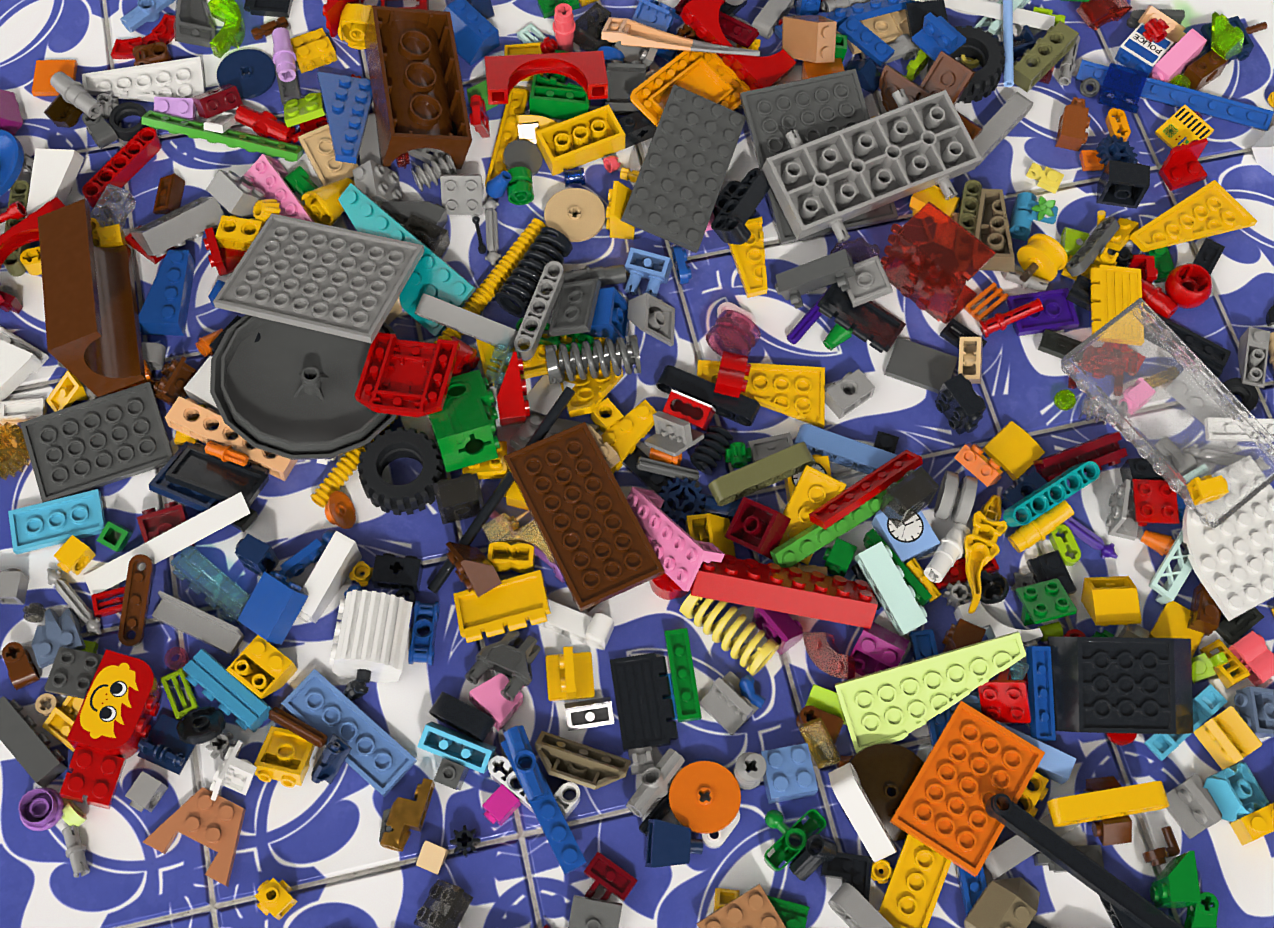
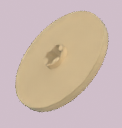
M569 188L556 193L549 199L545 207L544 219L547 227L561 232L570 242H582L591 239L602 229L605 223V207L600 198L586 189ZM573 213H577L576 217H572Z

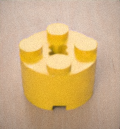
M348 3L341 12L338 36L342 42L344 40L353 49H366L364 36L372 8L371 5Z

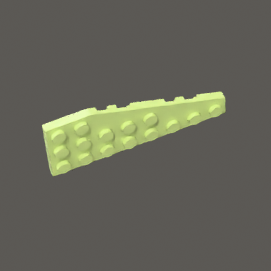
M1018 631L836 683L835 688L855 752L858 753L872 745L890 744L904 739L909 733L925 725L927 721L937 714H941L969 695L971 691L980 685H984L993 676L1001 671L1003 672L1025 657L1026 652L1020 633Z

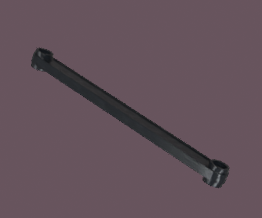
M996 794L987 800L985 810L990 817L1001 822L1143 928H1184L1011 801L1007 795Z

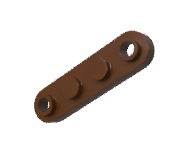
M143 554L135 555L131 558L127 571L118 638L123 645L129 647L137 646L142 642L146 625L154 563L151 558ZM141 563L146 564V568L143 571H140L138 568ZM131 631L136 633L134 639H129L128 637Z

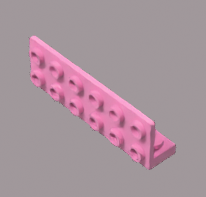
M262 154L244 176L253 181L252 185L259 188L265 193L264 197L266 199H277V203H280L279 215L315 222L283 178L288 172L279 160Z
M632 486L627 496V501L658 557L664 572L683 591H689L702 562H722L725 554L713 543L694 540L660 509L664 500L653 490Z

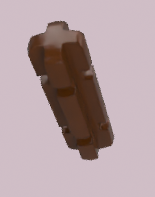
M280 17L276 22L273 20L261 25L259 29L258 27L252 29L251 34L255 40H259L264 35L265 37L271 35L276 28H288L289 24L285 17Z

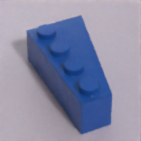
M168 250L138 315L142 335L185 336L195 270V261L189 250Z

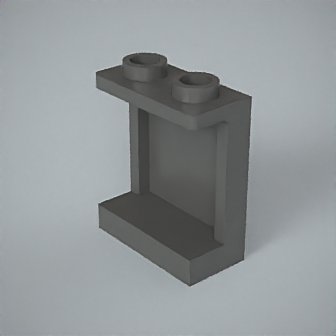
M619 60L607 63L608 99H606L605 106L609 104L614 115H629L639 111L632 103L630 94L646 80V64H642L641 61H631L630 64L622 63Z

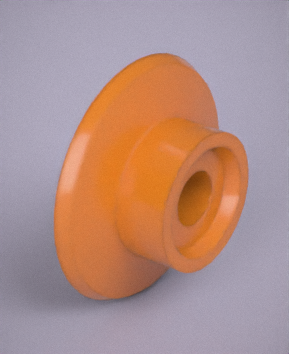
M334 491L328 499V504L325 506L326 518L334 525L336 524L343 529H350L356 521L354 505L345 493Z

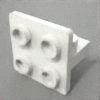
M238 740L235 747H229L222 766L218 767L210 790L213 791L211 800L216 801L223 786L243 795L247 794L257 767L246 759H238L243 744L242 741Z

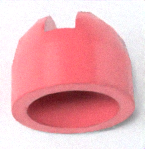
M612 155L604 158L603 163L607 172L612 173L619 169L621 163H618L617 159L619 158Z

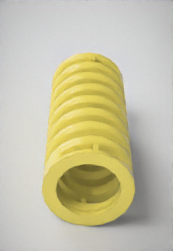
M690 593L681 605L679 612L688 619L694 618L695 626H703V633L705 635L712 634V641L714 643L722 642L721 648L723 651L731 650V658H740V666L746 668L745 670L750 675H756L773 657L780 645L773 638H770L761 648H757L758 651L750 656L757 644L765 636V631L760 630L741 648L746 638L756 627V624L750 622L737 637L731 640L738 628L747 619V616L741 614L729 628L722 632L738 608L732 606L720 620L713 624L718 614L725 608L728 602L719 601L714 609L704 616L708 607L715 600L706 598L699 606L698 601H702L703 598L692 596Z

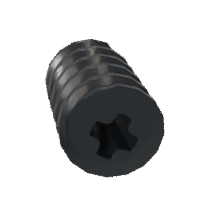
M712 425L708 427L707 433L704 434V439L699 442V446L695 448L694 453L690 456L691 463L699 471L712 475L713 471L711 468L717 467L715 461L721 460L719 454H725L726 450L723 447H729L730 443L728 440H733V436L729 431L720 426Z

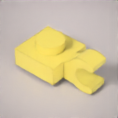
M1032 163L1026 176L1039 181L1037 186L1055 194L1064 174L1049 167H1046L1043 171L1040 165Z

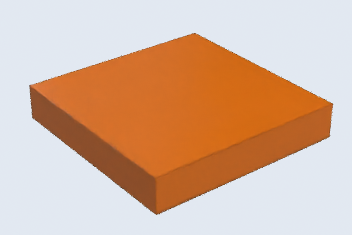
M36 60L31 91L33 96H58L59 93L50 83L51 77L57 72H64L67 76L76 80L78 66L76 60Z

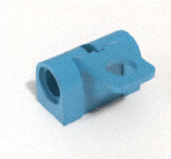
M1030 192L1018 194L1013 204L1009 223L1011 238L1027 241L1033 220L1039 221L1037 217L1039 212L1031 209L1033 206L1039 205L1037 197ZM1054 206L1051 208L1054 216L1044 217L1040 222L1054 224L1057 218L1058 207Z

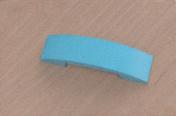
M1211 684L1193 698V732L1228 702ZM1192 733L1153 734L1144 744L1162 761Z

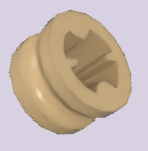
M50 693L40 695L35 702L36 710L46 717L51 714L55 707H60V701ZM46 701L52 704L50 709L43 705Z

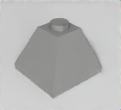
M647 292L628 300V320L641 331L669 346H673L675 308Z

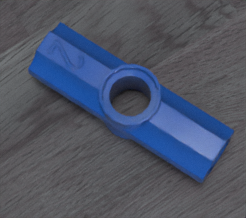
M515 726L503 732L528 802L537 801L547 796L548 791L524 726ZM523 759L532 760V765L529 768L519 766L520 761Z

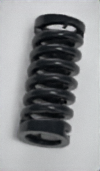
M542 228L540 235L536 236L534 243L524 253L523 259L518 262L517 268L513 269L511 276L506 279L505 285H502L499 292L496 293L495 300L499 306L515 317L524 318L542 275L540 272H543L546 265L545 263L558 261L562 265L564 257H568L573 249L569 239L553 228Z

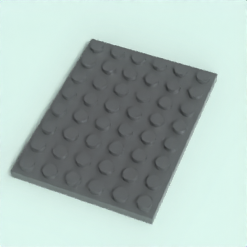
M856 69L740 93L758 165L762 172V167L767 158L792 149L788 139L785 137L790 131L793 132V130L797 129L803 144L870 119ZM770 187L767 192V198L780 245L834 233L832 228H826L797 240ZM889 203L846 220L843 224L846 230L897 220L898 214L895 203Z

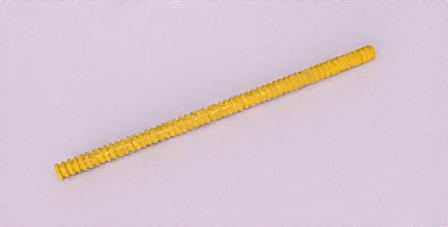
M537 218L532 219L528 227L517 238V241L506 252V255L495 265V269H492L487 278L483 280V283L479 285L480 288H477L472 297L468 299V302L464 304L465 307H462L463 309L478 315L481 314L488 305V302L492 300V297H495L496 293L499 292L506 279L511 276L513 269L517 268L518 262L523 259L524 253L534 243L536 236L540 235L541 229L547 227L543 221ZM446 327L445 331H442L437 339L452 341L450 337L455 336L461 339V335L464 334ZM390 424L379 433L380 436L385 434L384 431L390 428ZM365 446L344 454L345 457L342 456L340 458L341 462H337V467H333L332 472L327 474L328 478L325 477L323 479L324 483L319 484L320 488H316L315 494L312 493L310 495L314 503L325 508L330 495L334 491H340V486L343 487L345 485L344 481L349 480L348 476L353 475L352 471L357 470V465L361 463L359 460L361 452H366Z

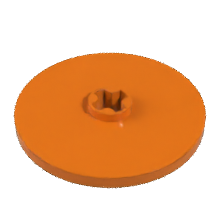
M711 761L691 763L682 768L671 783L669 790L671 811L682 826L691 828L693 832L710 834L726 828L735 819L740 808L741 791L734 775L718 763ZM709 792L710 801L705 800L701 802L699 793L705 794Z

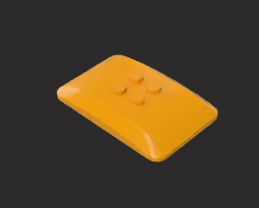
M683 51L631 92L630 99L657 127L674 84L733 111L742 105L740 93L751 90L715 53Z

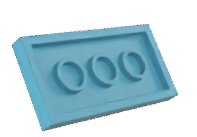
M99 489L8 511L13 552L16 555L65 543L72 535L77 539L97 535L102 532L106 525Z

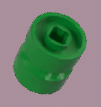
M514 167L507 172L512 176L507 188L508 201L514 205H525L532 202L534 192L531 170L526 167Z

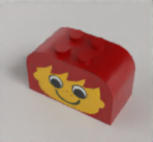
M106 649L67 737V740L74 749L78 746L128 759L137 752L139 741L142 738L146 739L150 733L151 725L149 724L152 716H156L160 708V703L158 702L161 689L150 666L141 659Z

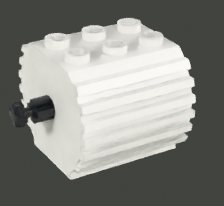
M367 590L349 591L346 594V598L340 600L337 619L341 620V622H336L333 642H337V644L332 645L329 664L333 665L332 672L337 676H344L348 679L352 678L360 682L359 685H355V692L359 694L368 693L369 687H366L365 683H370V681L383 683L390 681L398 682L403 668L413 602H408L403 597L399 598L393 594L389 595L385 592L379 593Z

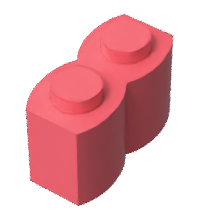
M1251 631L1228 647L1251 674L1247 678L1256 687L1274 675V653L1268 650L1266 642L1261 635Z

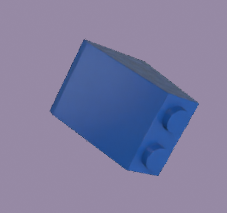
M615 287L602 288L599 290L591 330L583 334L592 337L610 338L613 344H615L617 337H622L626 344L625 336L628 335L629 327L628 304Z

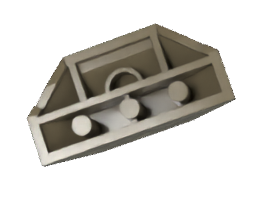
M541 731L534 746L549 775L594 790L626 777L631 765V760Z
M1021 877L991 880L964 919V928H1027L1037 913L1040 892Z

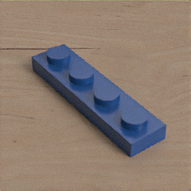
M1026 646L1028 696L1031 713L1030 734L1032 738L1039 741H1056L1051 646Z

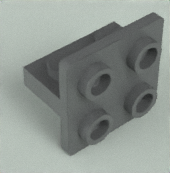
M60 647L44 687L45 691L85 699L103 655Z

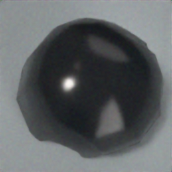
M985 570L981 571L982 592L980 601L985 604L1002 602L1009 591L1007 579L998 572L990 574Z

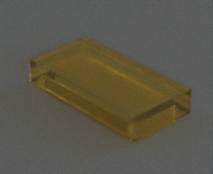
M821 717L799 726V730L805 742L808 743L809 750L819 769L841 761V756Z

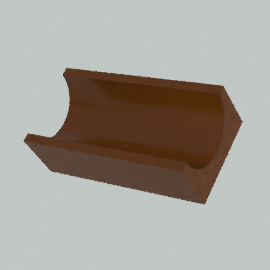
M372 6L364 40L382 166H391L392 162L405 152L420 148H433L449 154L452 157L455 168L462 169L472 142L450 12Z
M85 198L38 217L47 351L97 397L146 379L131 249L127 245L112 248L93 245L90 205Z

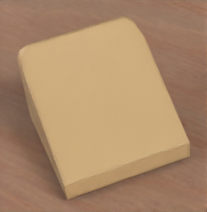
M425 840L416 866L439 875L449 852L447 849Z

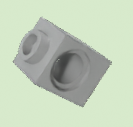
M142 771L125 797L131 800L129 805L136 810L142 812L143 809L152 812L168 787Z

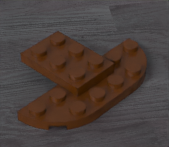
M944 51L940 52L920 86L891 66L885 65L879 83L883 100L882 104L887 112L899 108L892 94L897 90L900 91V89H904L910 103L946 90L955 106L976 72ZM958 112L971 139L974 140L982 132L983 128Z

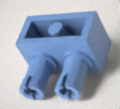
M631 247L625 264V268L630 275L624 292L629 294L632 292V295H637L641 278L649 279L645 293L647 292L657 298L660 285L668 283L673 267L671 258Z

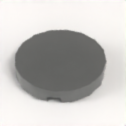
M514 140L509 143L503 152L502 158L507 170L514 167H526L531 170L533 176L538 173L543 161L538 147L526 140Z

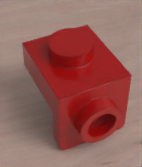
M1145 254L1133 255L1128 263V268L1141 269V277L1151 284L1157 279L1158 269L1155 268L1154 256H1146Z

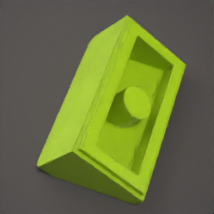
M813 684L805 706H814L822 711L834 714L843 719V725L847 726L838 694Z

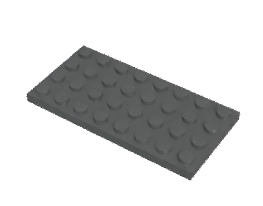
M674 84L621 221L697 253L746 117Z

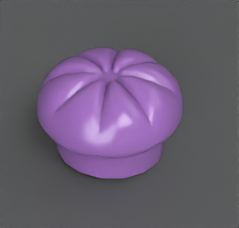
M42 787L30 790L22 796L19 802L20 819L24 826L30 830H48L61 819L64 802L60 794L52 788Z

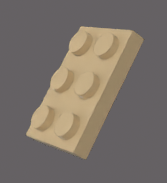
M328 124L298 137L322 186L344 178L354 179L352 170L359 166L357 163L353 164L335 160Z

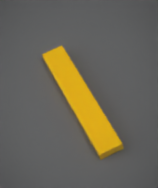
M513 88L510 92L508 104L505 105L485 186L488 181L499 175L502 171H508L505 163H503V152L509 143L519 138V123H516L515 114H525L530 95L527 89Z

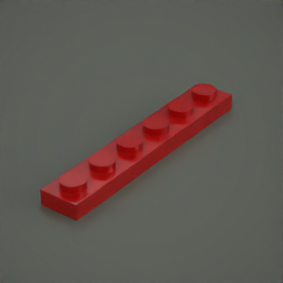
M908 450L903 451L809 513L810 521L823 529H827L923 464L922 457Z

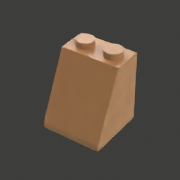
M821 15L783 16L782 49L793 59L814 63L835 62L837 22Z

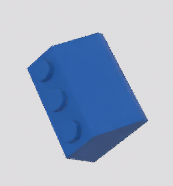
M454 0L445 7L444 11L451 14L457 54L470 66L500 46L498 29L466 0Z

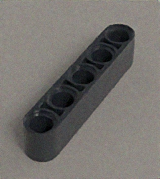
M665 366L656 383L657 388L664 393L670 395L673 389L712 405L716 409L715 414L744 426H752L760 409V404L757 401L741 394L739 398L715 393V383L674 366Z

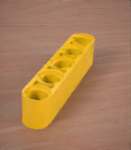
M1162 781L1065 796L1047 801L1053 827L1156 811L1170 806Z

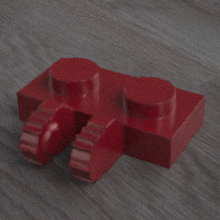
M597 852L584 870V874L594 880L584 897L592 898L599 885H601L607 891L600 900L608 901L613 894L624 902L638 880Z

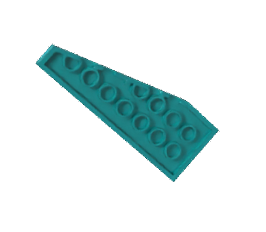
M350 183L338 200L358 232L424 246L425 252L399 295L401 306L410 316L431 334L438 337L446 327L415 314L422 294L433 296L461 308L476 290V287L359 188Z

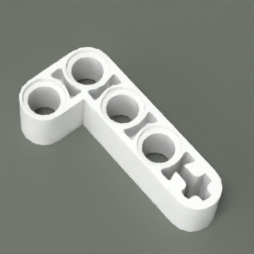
M548 600L551 614H547L548 621L536 625L600 650L605 649L614 629L613 619L601 613H595L591 617Z
M495 756L490 759L488 770L491 778L500 786L503 784L524 806L533 812L522 787L514 789L511 786L512 781L517 779L508 759L503 756ZM503 765L504 771L506 774H508V777L506 778L505 774H503L501 771L496 772L495 766L501 767ZM567 782L553 795L566 820L580 802L579 787L573 782ZM572 790L576 793V797L573 800H566L563 797L564 792Z
M849 762L829 772L830 784L834 794L872 860L877 862L896 853V847L861 787L860 779L853 765Z

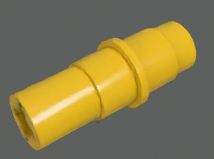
M1064 500L1032 522L1016 529L1008 537V540L1012 547L1018 553H1021L1040 540L1044 541L1046 536L1053 532L1056 527L1072 517L1074 511Z

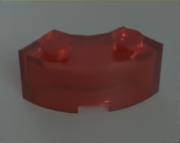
M1090 0L1082 2L1076 11L1088 27L1096 31L1108 22L1119 21L1133 7L1127 0Z
M803 632L806 651L820 670L842 680L855 678V658L839 652L834 643L833 635L826 632Z

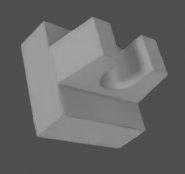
M651 746L628 750L629 760H631V775L642 774L646 769L655 767Z

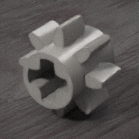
M107 93L97 96V101L104 108L101 116L104 119H108L111 111L118 106L117 99H112V96Z
M959 580L954 586L949 583L946 586L948 591H945L942 597L947 598L946 606L951 605L956 610L958 606L969 603L968 600L972 597V593H968L969 585L960 584Z
M221 732L220 735L211 740L210 744L206 746L208 750H214L210 755L213 759H216L219 755L224 761L229 747H234L237 744L235 740H231L233 738L231 732H228L226 736Z

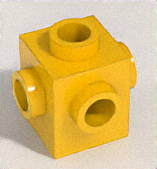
M272 878L270 881H264L257 889L258 893L255 895L259 901L257 907L266 916L271 913L278 920L298 901L290 894L293 889L283 879L280 882L275 878Z

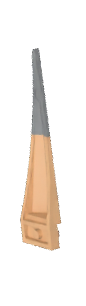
M609 17L602 30V40H607L608 42L621 41V45L624 47L760 56L759 50L729 47L693 40L643 25L628 18Z

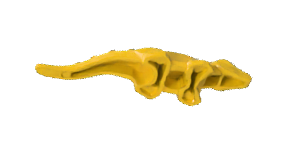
M992 495L981 510L974 513L972 518L974 528L972 533L964 538L965 572L972 593V600L968 609L969 614H973L976 611L981 598V571L989 561L999 554L1000 549L996 543L998 537L1007 529V523L999 521L1002 515V499L997 495Z

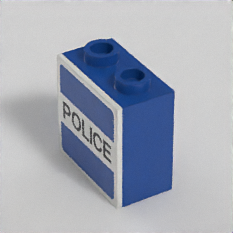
M1141 22L1122 43L1115 56V60L1136 74L1149 77L1155 64L1171 49L1174 42L1165 37L1158 43L1154 41L1150 43L1142 34L1146 30L1144 29L1145 24Z

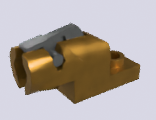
M423 778L422 784L417 785L414 798H417L416 801L398 797L390 809L383 811L379 837L382 847L403 852L404 846L411 834L409 830L421 832L435 787L433 780Z

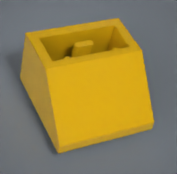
M614 181L613 189L609 188L606 229L610 230V238L634 240L635 227L621 221L632 190L619 181Z
M710 513L686 517V533L694 540L713 543L724 554H729L736 558L733 541L724 537L730 526L728 518Z
M1129 576L1084 578L1081 602L1096 626L1141 624L1142 619L1137 588Z
M259 635L252 640L226 669L227 672L260 699L282 688L298 670L289 658Z

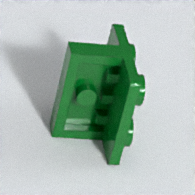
M1057 578L1016 589V594L1023 604L1021 621L1024 626L1039 624L1077 613L1076 606Z

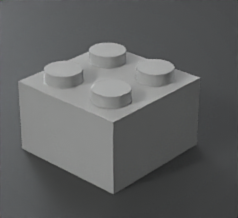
M219 169L206 189L229 213L246 219H255L253 216L255 203L258 200L266 199L264 197L265 193L252 185V180L246 176L239 177L232 171L225 172Z

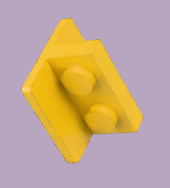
M499 441L500 448L496 449L498 458L462 468L465 480L503 478L509 470L504 461V456L507 455V441Z
M572 646L563 647L564 654L547 655L545 657L549 701L595 697L591 652L573 653Z
M1233 706L1228 707L1194 731L1195 736L1222 770L1231 767L1262 746V742Z

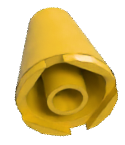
M344 178L303 194L301 201H305L303 207L315 223L332 226L345 211L338 199L350 183L355 185L354 180Z

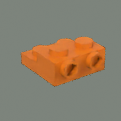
M965 444L954 458L987 487L997 484L1002 478L1003 471L999 469L1001 465L993 458L988 459L984 456V450L977 444Z

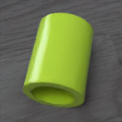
M1059 622L1038 626L1043 634V637L1040 639L1042 642L1048 641V637H1063V628Z

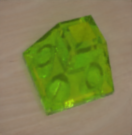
M1214 12L1211 21V49L1224 60H1227L1242 51L1244 33L1239 27H1233L1229 24L1226 16Z

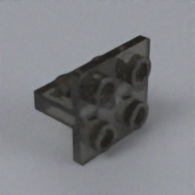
M438 879L430 888L429 896L424 905L418 910L414 924L420 928H457L473 897L465 893L461 887Z

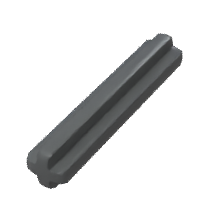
M639 457L636 463L638 470L672 478L678 477L680 480H684L686 477L689 482H697L699 479V471L645 457Z

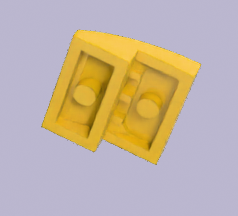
M1010 421L982 448L989 458H993L1001 465L1012 480H1017L1034 464L1033 461L1038 460L1045 453L1040 445L1013 421Z
M67 696L60 707L53 709L42 727L74 752L75 749L69 743L67 737L84 699Z

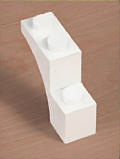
M980 601L973 614L968 613L971 602L958 606L954 612L957 622L961 618L986 629L985 633L988 640L1018 631L1026 650V646H1037L1039 640L1043 637L1040 628L1021 630L998 622L985 610Z

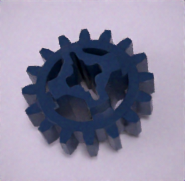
M1108 135L1098 143L1096 151L1099 153L1096 156L1101 158L1099 163L1104 164L1105 168L1109 160L1138 163V160L1135 159L1138 155L1133 153L1135 148L1130 147L1129 141L1123 142V137L1117 139L1116 135L1112 137Z
M676 477L675 483L669 480L667 482L668 488L662 486V493L658 494L664 500L661 507L663 508L662 511L671 519H676V524L683 520V523L686 525L687 516L702 514L701 509H705V502H703L705 494H700L702 487L696 488V481L688 483V478L686 477L683 482H680L678 477ZM682 495H684V499H683L684 501H683L681 507H679V505H680V502H679V501H680V499L682 498Z

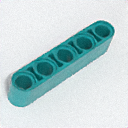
M1093 461L1074 465L1004 511L1003 520L1009 527L1023 526L1032 522L1095 481L1100 475L1099 466ZM1050 490L1053 492V498L1050 495ZM1033 501L1036 503V510L1033 507ZM1016 512L1019 514V520L1016 519Z

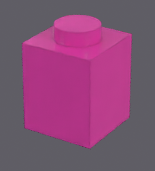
M502 784L482 805L485 811L483 815L492 824L497 822L502 826L521 805L520 800Z

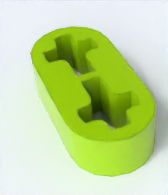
M1060 524L1049 534L1050 542L1054 550L1059 551L1066 566L1075 565L1081 558V551L1069 527ZM1057 532L1065 535L1063 539L1056 536ZM1067 551L1069 554H1074L1073 558L1070 556L1066 557Z

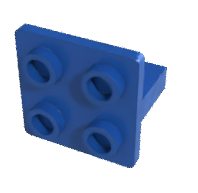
M637 0L639 3L632 18L633 21L669 32L674 18L679 19V15L675 14L676 9L663 3L659 5V2L656 0Z
M930 12L924 16L923 29L912 36V41L935 61L941 51L949 55L966 43V38L942 16L935 17Z

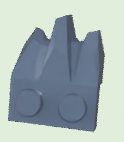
M49 608L45 611V625L37 626L31 644L39 667L45 668L53 664L60 647L75 650L86 648L81 635L83 630L79 618L71 608L66 609L60 617L53 609Z

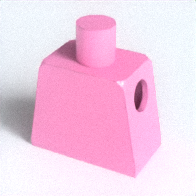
M499 673L469 692V701L478 710L486 713L496 721L494 727L498 731L504 727L522 705L524 697L520 691L513 701H509V699L507 700L501 695L500 692L510 681L503 673Z

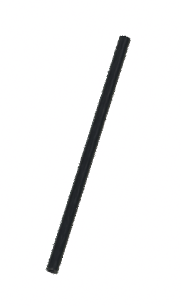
M566 386L526 446L545 438L574 396L575 391ZM509 470L458 544L471 545L514 482ZM448 558L427 587L435 594L438 593L455 568V565H452Z

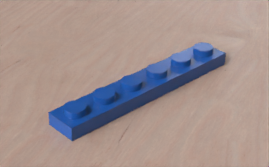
M505 740L500 744L523 789L510 750ZM523 759L520 761L519 766L529 768L532 765V760ZM540 769L548 795L537 801L529 802L564 875L587 864Z

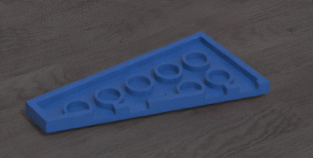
M317 71V79L323 98V106L329 125L335 160L356 164L373 101L371 82L367 78H356Z

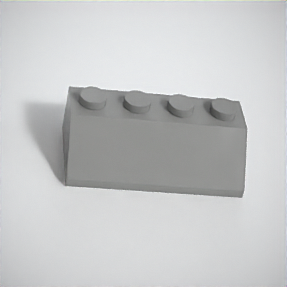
M202 196L130 233L147 255L158 258L167 254V249L173 246L178 248L185 245V240L191 237L193 239L204 235V229L218 228L221 216L224 213L214 197Z

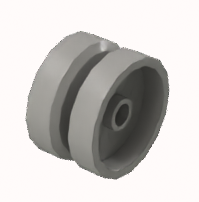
M945 471L935 503L934 517L946 520L952 511L953 522L966 525L974 506L978 478L966 475L959 485L958 473Z

